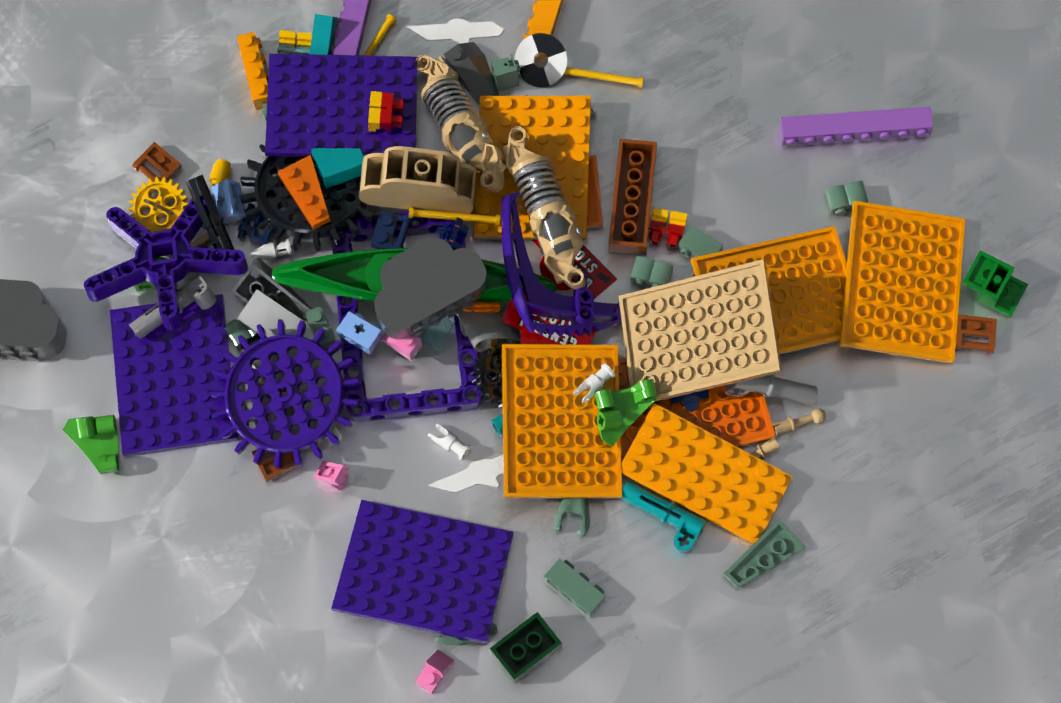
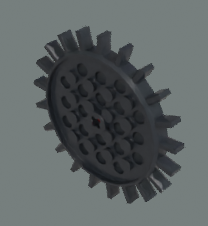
M261 144L259 146L260 152L265 156V146ZM265 156L266 159L262 164L248 159V168L257 171L256 178H240L242 186L254 187L255 191L253 193L241 194V203L257 201L258 207L245 212L247 220L250 221L262 215L265 220L256 227L259 235H262L270 227L278 230L273 237L274 245L277 246L285 235L294 237V251L299 250L302 238L313 239L316 251H320L321 248L320 238L331 235L334 243L337 246H341V238L338 232L348 228L358 237L360 235L359 228L354 222L359 217L372 223L375 220L374 214L365 209L368 204L359 199L361 176L355 180L351 179L325 188L317 168L314 167L323 198H329L325 201L330 222L313 230L287 188H283L285 185L279 175L272 176L287 167L289 163H295L305 157ZM273 195L276 196V197L273 198V199H269L270 196H273ZM349 199H355L353 202H347ZM336 209L340 210V211L337 212V213H333V212H332V211H334V210H336ZM293 219H299L297 222H291Z

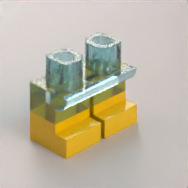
M280 30L279 46L277 47L278 54H310L312 33L298 32L296 34L295 31Z

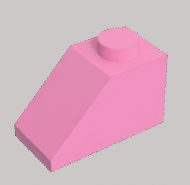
M384 333L380 338L382 342L410 361L422 348L421 339L417 336L414 337V335L406 339H393Z

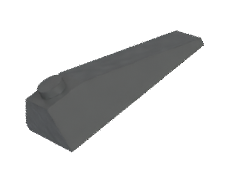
M474 42L457 44L443 54L447 65L458 73L459 82L478 105L480 103V96H500L486 57Z
M257 258L250 265L247 272L243 274L231 290L232 293L245 303H248L255 291L259 290L303 321L307 318L306 312L312 310L290 286L275 282L272 278L273 269L260 258Z

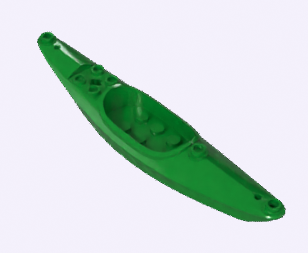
M407 248L354 251L297 260L276 266L272 271V278L277 283L295 288L375 301L377 294L383 289L380 278L383 265L389 259L406 251ZM481 259L486 268L487 287L484 294L476 301H510L512 295L507 281L505 265ZM535 274L540 284L556 292L557 287L553 280ZM519 276L520 281H521V285H522V289H523V293L526 294V293H525V290H524L523 283H522V279H521V277Z

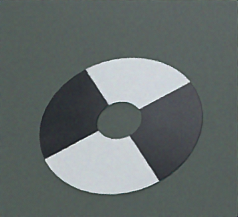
M537 33L526 37L519 44L515 53V60H518L521 78L528 84L536 87H546L556 83L563 76L567 67V54L564 46L558 39L549 34ZM544 53L547 55L548 63L545 67H537L534 64L536 54Z

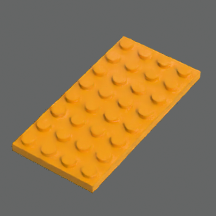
M655 403L651 407L621 463L622 475L674 501L676 504L751 544H754L762 536L793 477Z

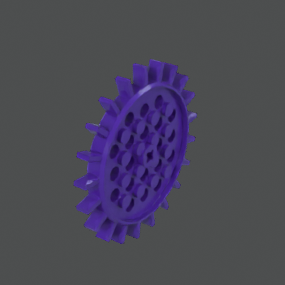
M279 319L277 323L278 335L267 337L266 330L259 324L257 325V332L261 340L250 345L245 337L242 335L238 336L240 344L245 348V351L238 358L230 352H223L224 357L234 364L229 373L213 371L215 377L226 380L225 391L209 392V396L213 399H225L226 409L216 411L211 415L215 420L229 416L232 425L223 430L220 435L226 439L235 432H238L243 437L234 450L239 455L249 444H252L258 448L254 455L253 463L259 465L265 451L275 453L274 467L281 469L282 455L293 453L294 462L300 468L303 467L301 451L312 448L314 455L322 459L323 454L317 444L325 437H328L337 446L341 444L338 437L332 434L331 431L337 422L345 427L352 428L353 423L348 418L341 417L343 406L359 407L360 403L353 398H345V388L358 386L360 381L358 378L343 380L341 371L352 366L354 361L352 358H348L340 363H336L332 356L343 346L339 340L326 350L320 345L326 333L323 328H320L313 340L303 337L306 330V323L300 320L296 335L285 334V323L282 319ZM292 348H297V355L290 357L289 351ZM279 354V360L272 363L270 361L271 356ZM255 360H261L259 368H252ZM316 360H320L321 366L317 369H313V362ZM297 366H302V373L295 375L294 369ZM284 372V378L277 381L275 378L276 374ZM266 378L265 385L259 387L257 385L258 380ZM326 378V384L323 387H319L317 385L318 380ZM247 384L248 389L245 392H239L240 385ZM302 384H308V390L300 393L299 387ZM282 392H285V393L288 392V395H287V396H286V395H283V396H282L281 394H282ZM271 396V402L264 405L262 403L263 398ZM331 396V403L324 405V397ZM247 402H253V407L250 410H244V405ZM307 402H313V408L310 411L304 410ZM294 408V415L287 417V409ZM276 414V420L269 423L267 420L268 416ZM252 420H258L256 428H249V423ZM318 420V427L310 429V422ZM294 426H300V432L297 435L291 434V429ZM275 432L282 433V437L278 441L273 440Z

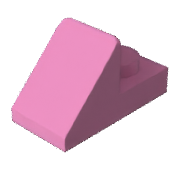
M322 461L314 479L332 488L341 490L349 475L347 473L348 468L341 464Z
M437 650L425 662L426 666L415 683L432 694L454 660L440 650Z

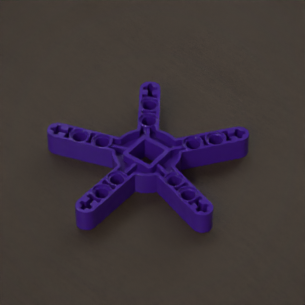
M201 195L202 201L205 205L208 215L210 216L209 209L206 205L203 195ZM193 199L190 200L170 230L155 233L148 231L121 208L113 207L106 213L109 225L116 234L136 249L135 257L86 279L84 288L89 300L98 302L145 280L157 285L159 313L166 329L175 330L181 324L177 282L185 278L189 272L242 275L247 272L248 264L244 253L240 250L190 247L189 244L203 226ZM172 254L174 257L172 259L156 261V257Z

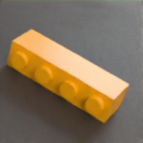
M538 0V2H534L532 10L534 15L533 18H529L527 26L529 31L528 34H524L523 40L537 33L553 36L564 0ZM538 53V54H536V55H540V56H544V57L547 56V55L544 54V53Z

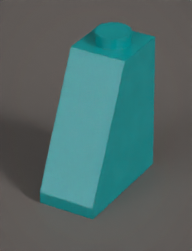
M315 14L310 54L332 55L331 51L335 43L339 18Z
M360 148L311 149L314 164L325 188L361 176L362 162L366 154L363 155Z

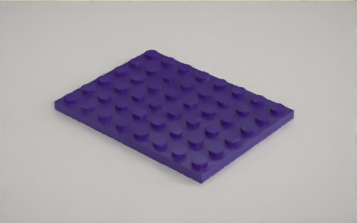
M269 54L265 156L307 157L311 155L312 157L311 149L360 148L363 155L384 153L387 148L394 146L416 148L417 61L415 62L417 57ZM371 91L393 93V98L403 99V112L393 111L392 114L402 115V127L391 128V132L385 129H376V132L368 131Z
M223 294L215 295L216 302L208 309H201L195 301L185 307L180 314L181 324L177 329L168 330L164 327V324H161L142 339L137 337L129 324L158 303L110 310L123 456L238 440V432H235L226 439L221 437L220 433L232 425L229 416L215 420L211 414L226 409L225 399H213L209 396V392L225 391L226 380L215 377L213 371L229 373L231 370L230 361L223 355L224 351L229 352L228 334L225 330L227 325Z
M361 500L331 609L335 612L487 644L514 532Z

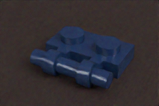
M248 203L245 212L255 208V205ZM263 216L254 218L253 227L249 226L250 221L244 217L242 224L238 227L239 233L237 238L244 240L246 234H250V242L262 245L268 244L273 227L259 235L256 227L265 220Z

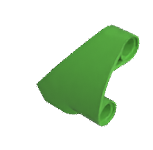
M654 379L638 382L628 389L614 392L611 389H605L594 394L599 411L597 424L601 440L613 446L632 423L657 399L658 395Z
M115 415L68 419L62 430L79 446L100 474L119 472V443Z

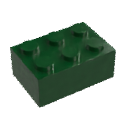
M536 612L490 648V652L516 684L562 648V642L540 614Z

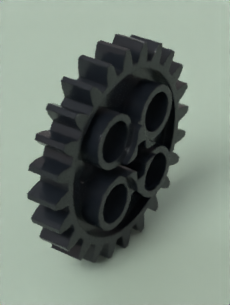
M494 346L491 349L488 348L485 352H481L479 357L474 360L477 364H474L472 368L476 371L472 372L471 375L476 377L472 383L478 385L474 390L481 391L479 397L484 395L486 396L485 402L491 400V406L498 403V407L501 408L502 346L499 348Z

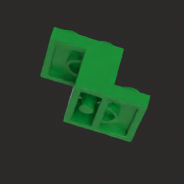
M981 250L962 285L979 293L976 299L977 302L1008 318H1011L1028 286L1027 283L1011 276L1015 267Z

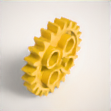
M158 177L155 178V182L149 178L147 185L141 182L143 188L136 187L137 194H131L135 199L129 200L133 207L128 208V210L134 212L130 216L151 233L170 230L188 205L184 201L189 198L186 195L182 196L185 190H179L180 185L178 183L174 185L172 179L167 183L165 177H163L161 182ZM155 191H158V192H159L158 197L155 198V199H152V198H151L152 193L155 192ZM147 199L158 206H162L174 212V214L170 215L161 209H156L153 205L145 203V200ZM175 199V204L172 207H168V201ZM150 208V213L147 216H143L144 209ZM166 215V216H167L166 222L160 224V223H159L160 218H161L162 216Z

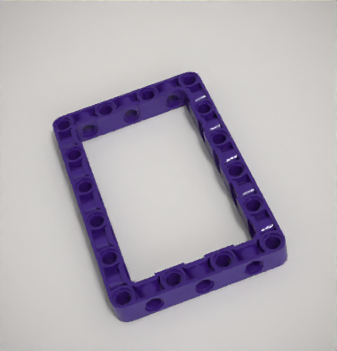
M409 212L394 213L402 216H409ZM374 215L375 220L373 223L362 217H359L354 222L359 228L360 235L358 237L348 228L344 229L345 232L339 234L341 246H337L334 243L331 235L333 254L353 252L352 243L371 241L379 215ZM413 217V221H419L420 223L416 226L410 225L407 236L445 232L446 242L449 243L453 250L466 248L463 221ZM401 223L397 224L393 238L399 236L402 227ZM337 296L340 325L349 311L353 314L359 313L358 301L356 298ZM347 299L352 300L349 305L343 304ZM457 314L454 316L461 375V386L457 389L444 390V388L424 390L421 393L415 394L399 393L368 399L366 397L362 350L340 337L341 344L343 345L341 347L342 361L348 358H352L354 361L352 366L343 369L344 380L358 378L360 381L358 386L345 388L346 398L358 400L360 403L359 407L362 408L360 413L355 414L353 410L357 407L347 406L350 419L354 422H368L478 408L482 404L483 398L479 397L480 390H474L478 385L472 383L476 377L471 375L472 372L476 371L472 366L477 364L474 360L478 357V353L475 351L468 336L464 337ZM466 358L473 359V362L469 364H466L463 361ZM353 371L359 372L356 377L349 376ZM470 394H476L477 398L475 400H469L468 396ZM434 398L439 400L435 405L429 403ZM394 403L401 404L398 409L391 408Z

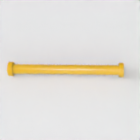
M387 14L386 21L363 56H372L391 25L397 21L394 16Z
M566 67L564 72L566 75L637 85L638 88H642L644 77L634 78Z
M409 207V218L423 217L495 224V226L500 225V215L497 214L496 216L418 210Z

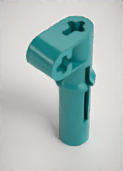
M627 481L622 489V498L620 499L661 519V523H669L678 528L674 537V545L677 551L686 554L693 550L706 525V520L676 506L674 501L669 502L630 481ZM642 499H645V500H647V501H649V502H651V503H653V504H655V505H657V506H659V507H661V508H663V509L669 511L670 513H672V514H674V515L680 517V519H678L677 517H675V516H673V515L667 513L666 511H663V510H661V509H659V508H657V507H655V506H653V505H651V504L645 502V501L642 500ZM682 531L694 536V539L688 537V545L684 544L683 547L680 540L684 541L686 537L682 534Z

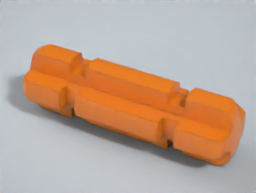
M475 301L473 306L466 309L463 307L462 309L464 312H499L500 303Z

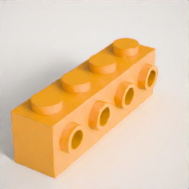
M250 32L237 36L252 100L257 110L263 108L262 104L267 102L269 71L264 69V65L267 63L264 53H260V49L263 48L260 37L256 38L255 32Z

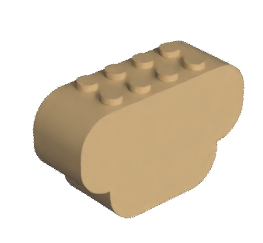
M405 146L390 147L384 153H372L364 156L359 199L373 206L405 210L413 207V209L469 214L474 207L476 169L468 164L460 163V158L453 153Z

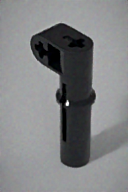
M203 174L185 181L204 224L202 228L207 231L211 243L201 248H210V245H213L214 249L235 250L223 223L224 217L221 218ZM201 195H203V198H204V200H205V202H206V205H207V207H208V209H209V212H210V214H211V216H212V219H213V221H214V224H215V226H216V228H217V230H218V233H219L218 236H217V233H216V231H215V229H214L213 223L211 222V219H210V217H209V215H208V212H207V210H206V208H205V205H204V203H203V201H202Z

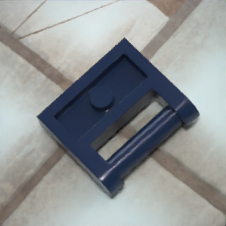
M381 211L370 246L376 249L404 248V242L409 226L413 223V218H409L407 215L402 216ZM401 223L402 227L397 243L392 245L397 224Z

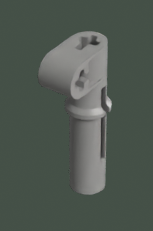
M200 275L178 289L180 314L185 307L194 301L201 309H208L216 302V296ZM159 303L129 324L139 339H142L163 324L159 313Z
M773 374L725 385V394L734 397L755 392L763 394L767 398L768 396L813 405L818 395L816 386L777 378Z

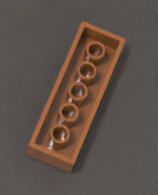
M629 139L619 140L608 252L646 255L657 142Z

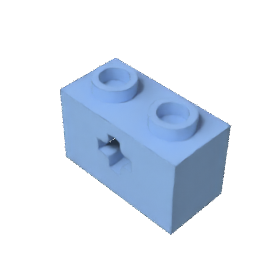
M226 179L211 187L213 200L221 218L224 217V224L231 225L246 217L244 204L240 200L242 191L239 182Z
M350 311L336 329L339 337L371 355L383 336L380 326L374 322L368 323L359 313L353 314Z

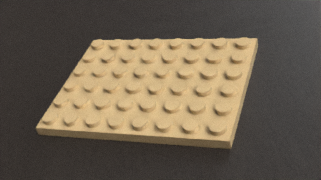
M763 259L618 296L630 388L638 382L654 379L658 395L654 402L782 372L767 267Z

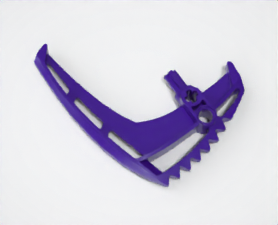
M520 192L505 196L502 199V248L505 271L513 301L528 331L532 333L536 330L540 335L546 331L549 336L556 332L560 337L565 332L571 337L573 333L581 336L583 331L590 334L592 329L599 332L618 325L621 322L619 302L618 304L594 302L592 292L587 289V275L585 272H582L586 281L585 286L574 290L573 297L556 293L539 283L530 263L521 231L516 203ZM513 241H514V243H515L516 255H517V260H518V265H519V268H518V269H517L516 260H515V254H514V248H513ZM519 276H520L521 279H522V283H523L524 290H525V293H526L527 301L525 300V296H524V293H523V289H522V285H521V281H520ZM576 276V283H578L581 277ZM533 315L570 321L572 325L534 322ZM610 321V322H605V323H594V322Z

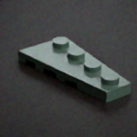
M778 519L723 575L738 588L805 549L806 546Z

